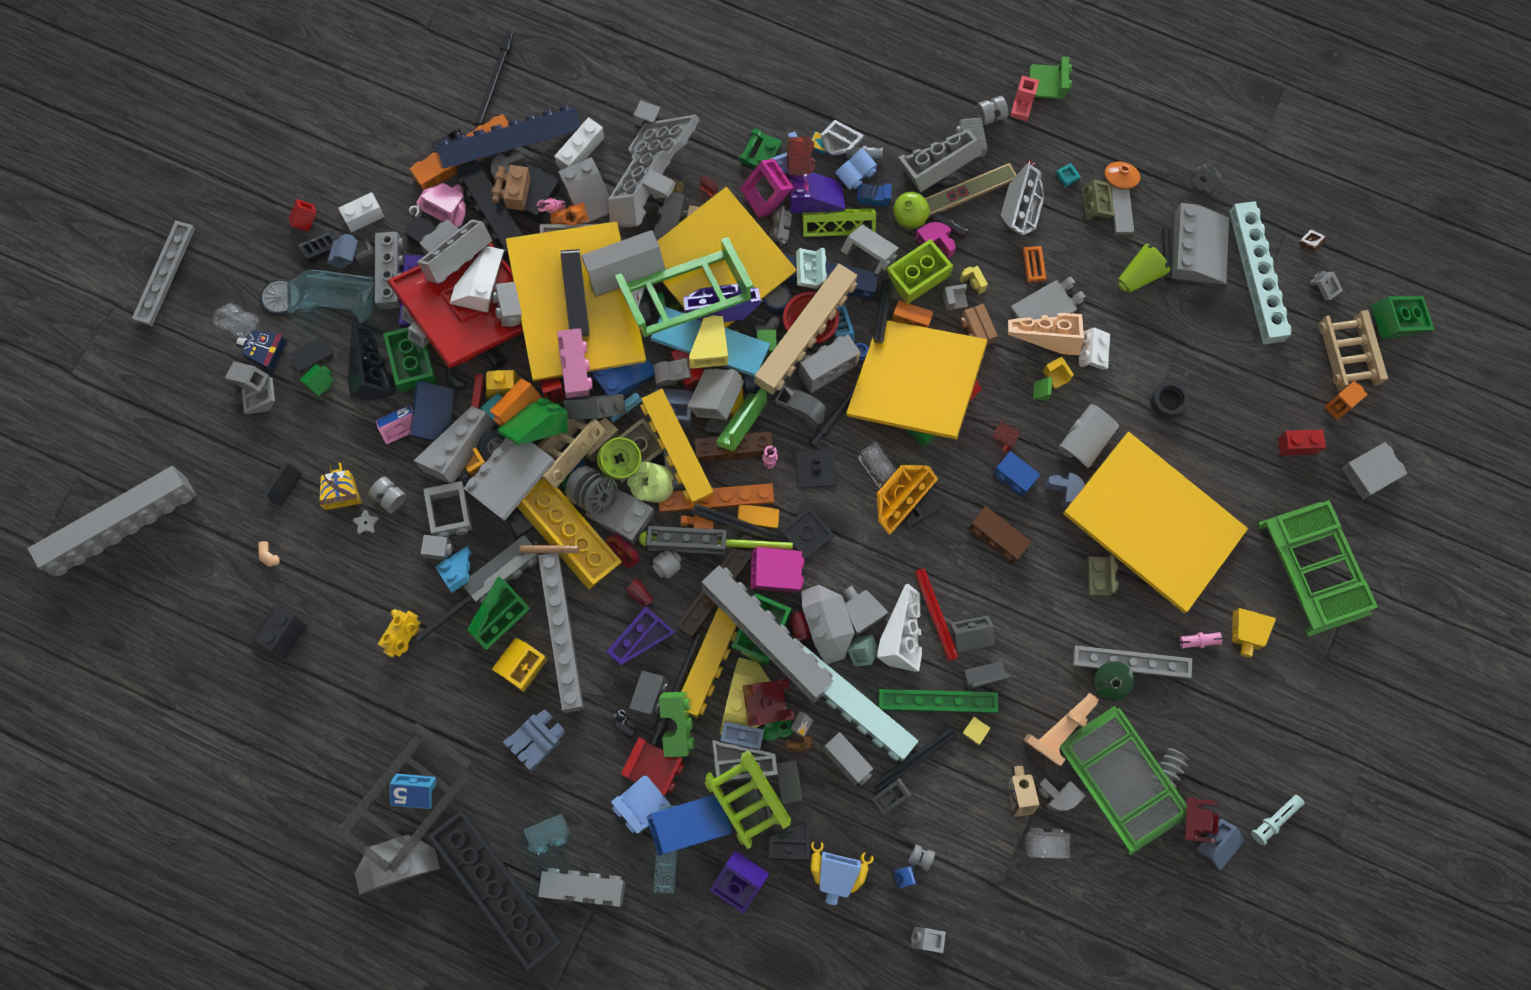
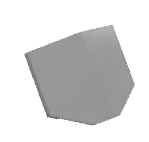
M836 120L821 133L825 151L833 156L850 153L864 138V135Z
M267 377L266 384L260 392L246 388L242 389L244 414L270 411L275 403L273 378Z

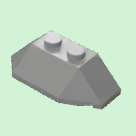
M1029 163L1022 168L1009 184L1001 212V217L1008 227L1021 236L1036 229L1044 201L1043 184L1040 179L1042 177L1041 172Z
M821 585L801 591L802 608L814 645L824 663L829 665L845 659L855 632L843 596Z
M408 834L368 847L355 872V878L359 894L361 895L441 869L436 848Z

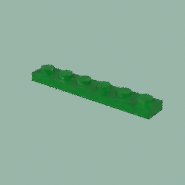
M879 689L878 708L896 711L998 713V692Z

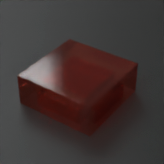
M704 174L700 178V188L711 197H714L718 193V184Z

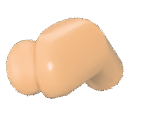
M259 542L260 561L270 567L272 565L277 566L279 564V557L269 553L268 542Z

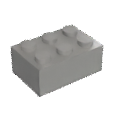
M849 335L839 336L831 345H824L814 355H807L802 359L799 377L809 392L812 393L858 365L861 352Z

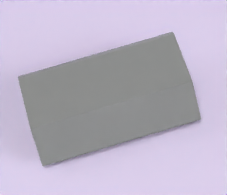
M652 230L581 255L589 275L590 285L596 297L620 288L615 279L617 274L622 273L626 283L666 270L660 247Z

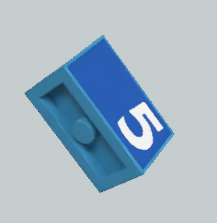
M396 774L389 783L390 806L432 808L431 792L436 786V777Z

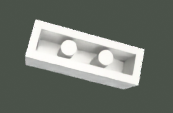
M588 117L555 155L557 167L562 170L586 160L604 139L603 127Z

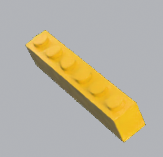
M663 389L641 398L643 404L640 407L645 416L649 415L651 421L648 423L653 433L657 431L660 437L657 441L662 450L666 449L668 453L666 459L670 467H675L677 473L674 475L678 483H683L686 489L683 491L686 500H691L695 504L713 495L714 492Z
M719 607L682 689V692H687V698H690L691 708L688 710V713L695 718H698L699 714H704L707 704L704 702L707 696L711 697L714 691L713 681L715 678L719 679L723 667H720L723 659L727 660L731 649H728L729 644L734 642L738 633L736 631L737 625Z

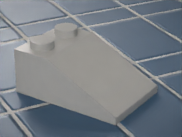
M592 157L558 171L560 181L572 205L582 202L585 204L589 220L582 224H589L609 215L608 199L610 196Z
M618 490L617 498L610 510L599 516L592 515L587 511L585 516L613 534L620 535L629 544L634 545L639 535L654 516V510L639 499Z

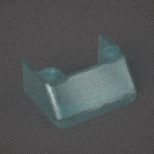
M305 270L287 284L288 313H293L297 308L308 312L317 306L352 310V314L359 318V323H363L372 314L375 301V278L320 270Z

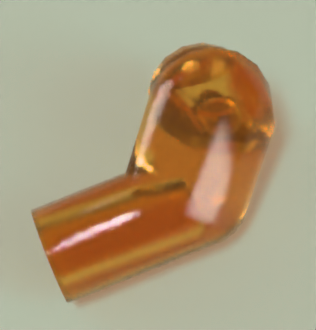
M804 736L803 742L787 740L785 750L796 752L810 750L814 746L812 744L814 739L813 737Z

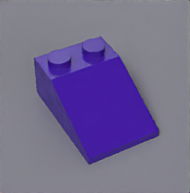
M807 170L789 171V181L793 186V189L789 192L791 213L845 211L842 182Z

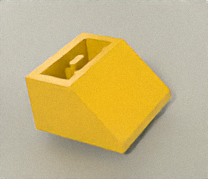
M515 637L492 670L519 690L525 692L548 660L536 649Z

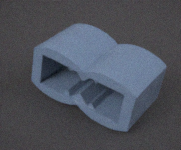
M344 234L337 240H334L327 263L340 269L352 264L358 240L349 234Z

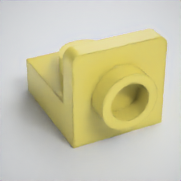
M978 266L974 268L968 267L962 271L959 279L961 283L970 279L972 288L976 289L978 294L986 291L988 283Z

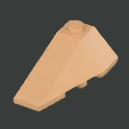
M1059 313L1057 317L1050 318L1047 315H1043L1041 319L1033 320L1028 317L1008 320V335L1061 354L1080 355L1084 340L1082 314Z

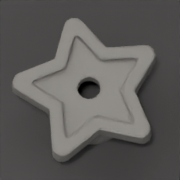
M364 510L361 517L353 519L358 525V534L363 532L374 533L375 523L379 520L378 517L370 516L367 510Z

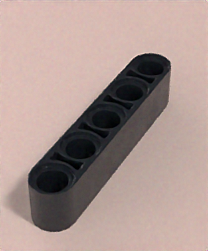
M560 250L569 330L581 328L582 337H589L580 250Z

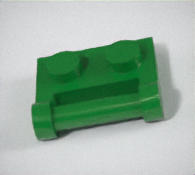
M754 128L751 132V138L738 160L745 165L756 168L761 161L776 157L782 141ZM757 140L762 141L754 159L750 158L749 156Z

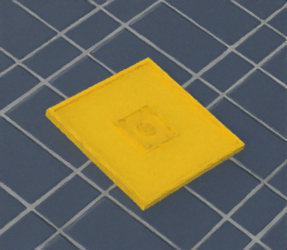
M727 187L657 241L665 269H669L722 251L721 239L728 237L754 287L759 289L760 300L797 272V269ZM725 260L708 265L719 286L737 284ZM703 268L661 281L684 309L683 297L689 296L700 288L712 287ZM734 321L724 322V328H727Z
M887 320L884 342L875 343L872 338L846 413L847 416L957 440L987 346V339Z

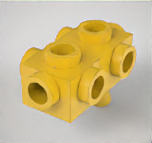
M394 609L390 613L393 620L378 642V645L384 648L383 652L391 657H394V655L400 657L402 653L408 650V643L412 636L419 632L421 622L417 620L418 616L410 611L404 613Z

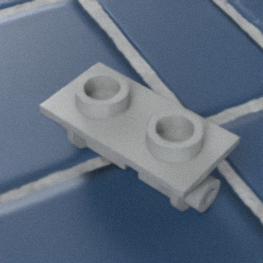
M785 206L774 212L772 217L774 224L769 234L771 240L774 243L778 242L780 246H785L788 243L789 230L784 229V227L789 229L792 219L791 211L784 210Z

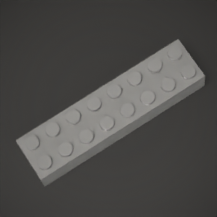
M170 466L32 545L28 550L39 569L55 577L61 576L71 567L83 564L92 555L100 554L104 548L119 543L123 537L138 532L142 526L154 523L163 514L171 513L175 507L190 502L196 496V493L186 476L174 466Z
M719 565L702 581V591L815 703L832 686L834 681L832 679L833 675L826 668L822 669L817 664L818 660L811 653L807 654L803 650L804 646L799 640H793L788 635L790 632L784 625L781 624L779 626L774 621L776 618L770 611H764L760 607L761 603L755 596L750 597L746 593L747 588L741 582L736 583L732 579L733 574L726 567L722 569Z

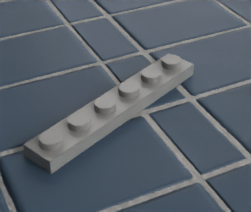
M175 220L132 317L135 322L153 326L195 228L193 225Z
M1084 646L1073 647L1072 666L1099 669L1100 666L1107 662L1118 661L1127 665L1132 673L1184 679L1192 678V658Z

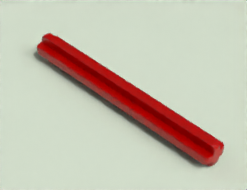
M925 569L917 570L915 576L947 660L953 661L958 658V654Z

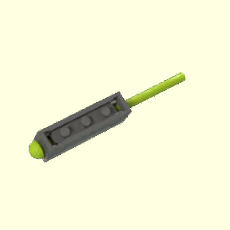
M648 526V535L647 531L639 535V542L643 546L647 544L649 551L669 550L670 552L726 555V547H762L792 550L793 543L727 539L726 530Z

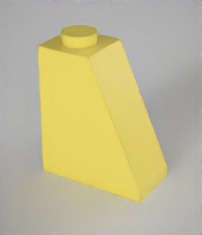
M713 315L703 319L689 356L690 369L728 365L723 316Z

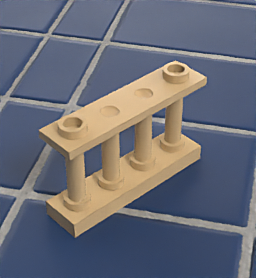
M1368 310L1361 311L1352 321L1331 323L1330 316H1326L1319 323V332L1323 336L1334 375L1333 382L1337 386L1338 391H1342L1349 385L1348 382L1370 379L1373 386L1381 385L1388 379ZM1356 328L1359 337L1336 340L1334 330ZM1360 344L1363 348L1364 354L1341 357L1338 347ZM1364 361L1367 363L1369 369L1367 372L1346 374L1344 364Z
M569 419L568 432L544 438L537 445L549 456L557 459L543 477L554 488H557L606 430L596 419H592L588 424L585 423L584 419ZM578 429L582 430L576 438L572 437ZM566 443L570 444L563 453L560 452Z

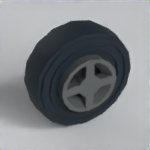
M498 430L485 433L479 441L478 450L485 461L491 457L493 451L505 440V437L500 435Z

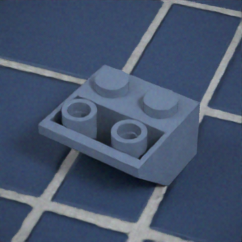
M656 388L655 392L663 389L681 427H691L692 411L687 406L693 396V390Z

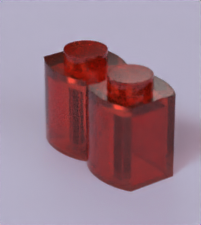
M811 136L787 137L788 175L812 174V170L815 169V161L811 158V151H814V140H811Z

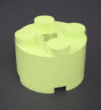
M641 462L637 471L628 478L627 484L633 496L641 501L664 502L673 492L672 480H674L672 471L666 466Z

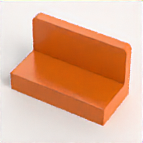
M898 301L892 321L928 328L933 312Z

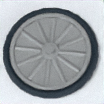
M286 279L270 281L263 287L260 293L262 308L272 315H285L291 312L299 302L297 286Z

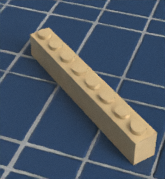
M841 264L836 266L756 373L754 378L756 385L772 395L776 390H781L786 376L790 377L796 368L795 364L801 362L805 357L806 349L808 347L812 348L816 342L815 337L818 333L822 334L827 326L826 322L835 317L837 307L839 305L842 307L847 300L846 295L855 290L857 274Z

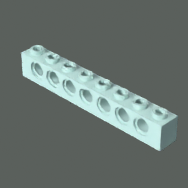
M1256 201L1234 204L1229 211L1262 342L1263 344L1284 342L1291 335V326L1288 324L1287 310L1283 306L1282 292L1277 284L1278 276L1274 272L1273 258L1270 257L1269 243L1264 235L1265 227L1261 223L1260 209L1257 208Z

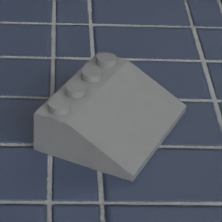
M1186 203L1179 205L1174 217L1172 278L1226 284L1229 234L1228 217L1200 205Z
M505 438L503 443L493 451L491 457L486 463L481 465L480 470L467 482L463 489L505 521L555 460L532 442L516 445Z

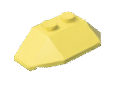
M738 658L724 711L720 735H722L725 721L748 726L742 685L770 681L758 662ZM760 725L748 726V727L757 728V727H759Z

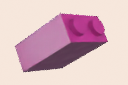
M755 548L751 551V589L787 593L800 591L804 584V578L801 576L804 566L802 551Z

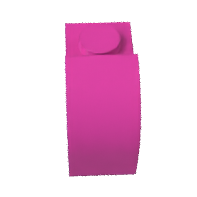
M932 222L916 232L915 239L920 245L931 239L947 259L954 255L956 249L955 242L952 238H949L951 229L943 223Z

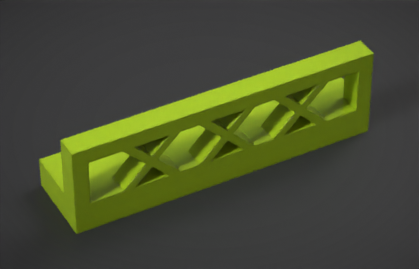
M874 208L802 213L803 237L850 235L865 220H872V229L870 230L876 233V212ZM846 221H852L855 224L851 230H845L842 227ZM807 222H815L819 226L815 231L807 232ZM828 222H834L837 225L833 231H827L824 228Z

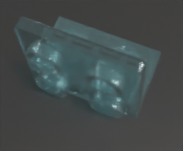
M562 813L524 830L530 845L527 847L528 851L537 855L549 851L548 847L551 845L558 847L567 843V838L571 837Z

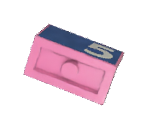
M411 404L375 420L386 445L410 434L413 412Z

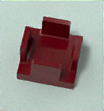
M1187 798L1185 839L1197 843L1216 844V839L1204 838L1202 833L1218 834L1219 814L1213 813L1211 810H1204L1203 805L1218 807V802Z

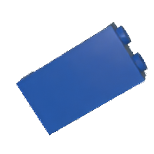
M715 795L654 812L647 816L658 857L732 833V823L727 818L724 809Z

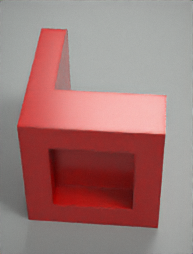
M296 199L289 216L290 225L309 231L316 215L315 206Z

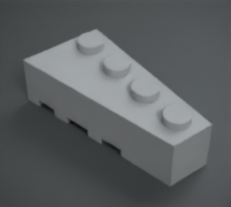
M968 129L947 137L944 142L932 143L929 148L924 150L917 149L911 155L906 157L902 155L898 158L904 172L917 189L922 192L981 155L982 151L978 139Z

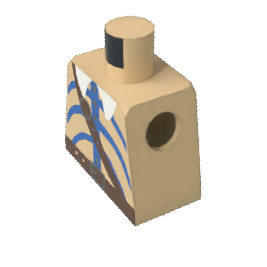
M1023 766L1012 767L1013 777L1008 783L1013 817L1032 815L1039 806L1033 776L1025 775Z

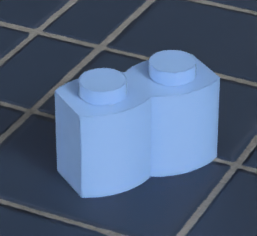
M862 148L844 163L835 174L850 191L852 189L856 190L858 186L863 184L862 180L865 177L870 178L876 172L877 164Z

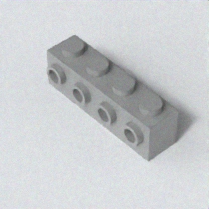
M472 219L417 263L427 281L438 284L445 281L446 277L452 272L459 270L462 264L471 260L477 252L484 250L493 240L484 223Z
M398 232L375 233V304L379 309H396L401 306L400 300L387 284V280L401 274L402 267H404L405 259L402 255V249H405V241Z

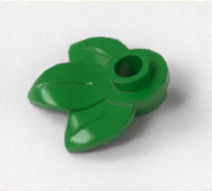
M792 720L763 724L762 730H764L762 739L774 741L778 737L787 738L791 736L794 732L791 730ZM784 724L788 725V726H787V729H785V730H782V729H781V726H782V725H784Z

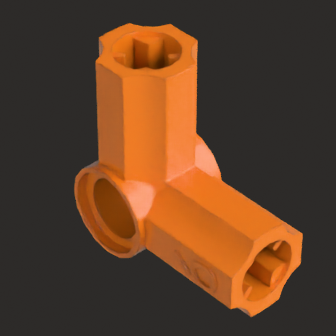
M584 202L569 206L567 209L558 210L555 213H550L552 224L575 225L589 220Z

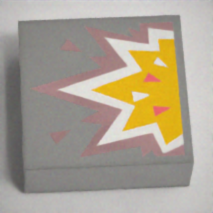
M800 711L791 730L804 738L813 720L807 714Z

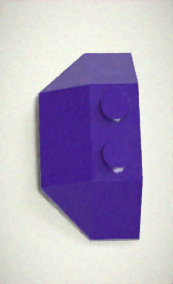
M738 284L719 286L725 299L743 294ZM712 287L700 288L689 296L683 297L685 313L720 302ZM756 287L750 289L751 300L697 318V320L702 322L704 318L713 315L723 316L724 322L744 320L761 304L759 289Z

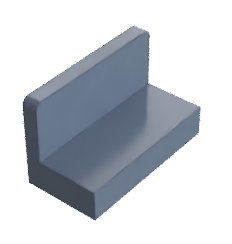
M725 721L720 742L760 750L764 730Z
M1221 819L1219 821L1218 834L1209 833L1206 837L1216 839V844L1201 843L1197 850L1200 854L1212 860L1216 868L1221 870L1243 844L1244 838L1237 827Z

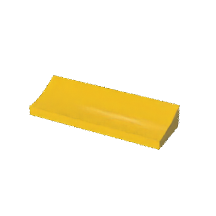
M544 477L534 485L518 504V509L550 545H579V553L558 554L588 590L593 588L622 563L559 488H554Z

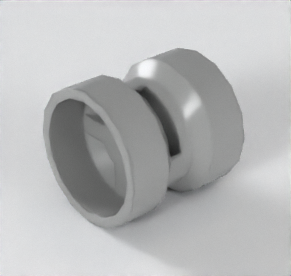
M915 844L908 864L921 866L923 870L928 872L935 852L931 850L925 851L921 846Z

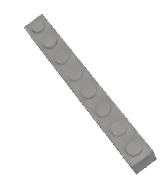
M558 553L538 555L562 711L569 713L584 710L560 556Z

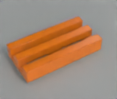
M1042 246L1023 247L1027 283L1032 281L1034 283L1038 281L1045 282L1046 273ZM1028 251H1030V256H1031L1033 277H1032V275H1031V268H1030V261H1029ZM1034 251H1037L1041 276H1038Z

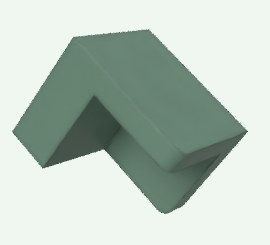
M873 635L855 637L847 651L854 667L872 665L878 654V646Z

